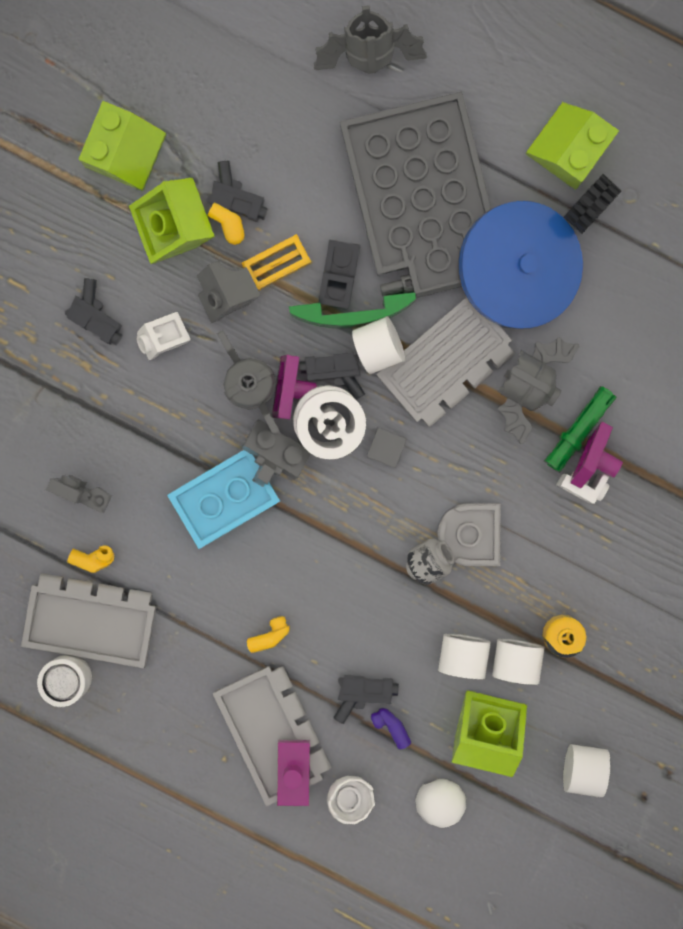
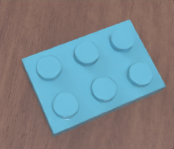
M245 450L167 495L198 549L280 502L270 482L262 487L252 481L260 465L254 462L255 456Z

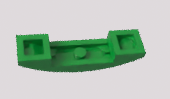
M415 293L384 296V309L322 315L321 303L289 306V312L291 317L319 327L357 328L384 317L392 318L415 302L416 295Z

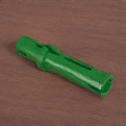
M600 386L571 427H569L566 433H561L559 442L547 458H545L544 462L560 473L574 453L582 449V443L617 397L607 388Z

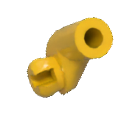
M214 202L207 216L221 223L225 239L228 243L233 245L240 244L245 237L240 216Z
M106 545L100 546L99 549L90 554L73 548L67 563L90 573H96L110 566L115 556L112 548Z
M284 616L273 618L269 623L272 628L270 632L248 638V650L254 653L275 647L289 634L290 625H287L286 618Z

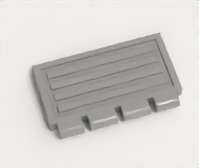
M466 297L404 350L405 361L381 370L376 376L416 422L422 419L430 428L446 414L439 405L442 400L452 409L470 393L463 385L464 381H467L475 389L494 373L486 362L490 360L499 369L515 355L508 346L512 339L498 324L483 317Z
M41 573L38 584L31 586L21 647L139 668L146 667L157 605H151V592L130 589L128 600H123L125 592L123 587L99 584L97 595L93 594L94 582L69 578L66 589H62L63 577Z
M270 665L212 693L266 807L277 802L278 740H310V748L319 743L309 719L300 723L296 721V719L306 715L296 692L293 691L285 696L282 692L293 686L284 667L281 666L272 670ZM322 747L314 751L310 750L309 786L323 780L322 773L332 768Z

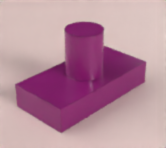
M283 355L280 357L272 410L273 418L290 420L293 398L301 399L304 394L317 387L316 383L296 380L299 364L298 356Z
M601 422L589 436L571 478V484L581 489L592 477L596 469L612 478L617 475L623 461L604 451L613 427Z
M278 740L277 806H309L310 740Z

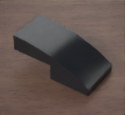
M329 240L318 303L349 309L360 251L359 244Z

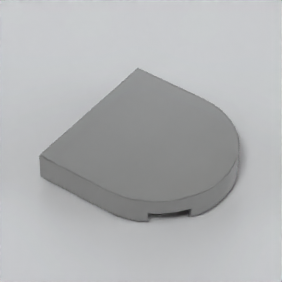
M464 503L452 507L443 515L438 525L437 539L448 544L453 552L455 563L463 566H500L501 504Z

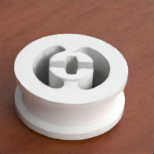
M326 385L316 387L303 395L294 410L293 426L297 437L308 452L323 459H338L350 454L361 443L366 430V418L362 407L349 392L340 387ZM328 402H338L345 405L350 413L349 425L346 427L345 419L333 406L321 405ZM313 417L314 426L326 439L336 440L321 442L311 437L308 431L309 419ZM328 418L334 420L335 423L333 426L325 425L324 420Z

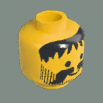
M562 614L554 616L547 621L542 635L547 648L553 654L564 658L573 657L580 653L586 644L587 637L585 628L578 620L569 615Z

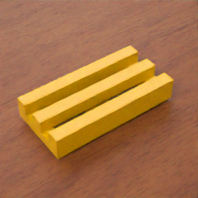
M297 234L242 262L243 267H247L258 291L311 264V260ZM294 244L297 247L296 250L252 271L251 267ZM301 255L302 259L259 282L257 281V277Z

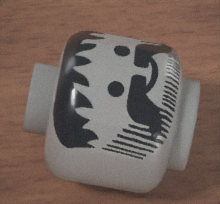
M432 538L409 550L406 569L412 579H417L422 584L430 585L451 573L454 555L448 544Z

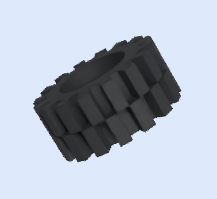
M602 174L567 212L564 218L583 234L622 190Z

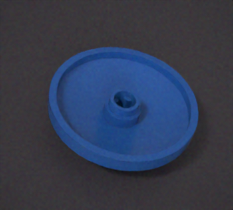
M514 201L492 208L479 217L471 226L461 246L459 275L465 295L472 306L483 317L503 327L515 329L533 328L557 318L573 301L582 279L583 257L580 243L574 230L559 213L540 203Z

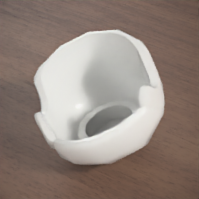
M347 775L337 779L330 786L327 796L328 808L333 818L343 824H357L366 819L375 806L373 787L359 776Z
M437 779L431 783L423 784L415 799L416 809L421 818L426 823L439 828L456 824L460 821L466 810L465 793L457 783L448 779Z

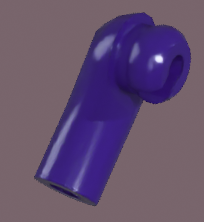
M379 708L378 712L371 714L370 717L375 728L381 729L386 725L398 749H405L411 744V739L403 723L388 709Z

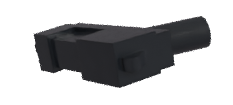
M230 161L218 162L220 182H213L212 194L207 198V202L211 206L215 202L255 222H258V219L265 220L268 208L263 207L264 197L240 190L242 183L232 180Z
M84 278L82 299L75 295L71 307L65 311V315L85 330L88 329L99 336L105 343L117 345L123 336L119 333L123 325L100 311L104 305L95 299L97 280Z
M354 352L333 354V356L315 358V356L305 357L306 361H300L301 374L307 373L308 381L334 379V385H345L355 400L365 395V392L355 378L361 376L357 365L360 359L358 354L354 355Z
M344 675V678L340 677L338 682L341 688L338 700L343 702L333 718L344 724L353 708H365L364 702L391 704L392 696H398L399 683H393L391 678H383V680L367 679L365 676Z

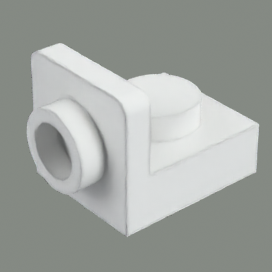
M178 312L145 323L137 332L139 349L142 353H146L149 360L155 359L161 353L187 344L191 340Z
M573 472L571 476L562 474L556 484L558 487L587 503L595 504L596 500L601 501L609 489V484L606 483L609 476L604 473H598L591 487L587 486L588 480L580 489L570 483Z

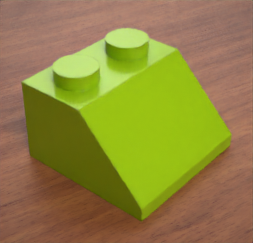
M102 101L78 160L89 170L143 191L166 137V132L132 112Z
M562 102L525 154L576 190L618 134L619 130L592 111Z
M193 178L164 181L129 205L150 264H155L195 249L215 237Z
M466 690L455 734L451 763L513 777L523 758L527 705Z

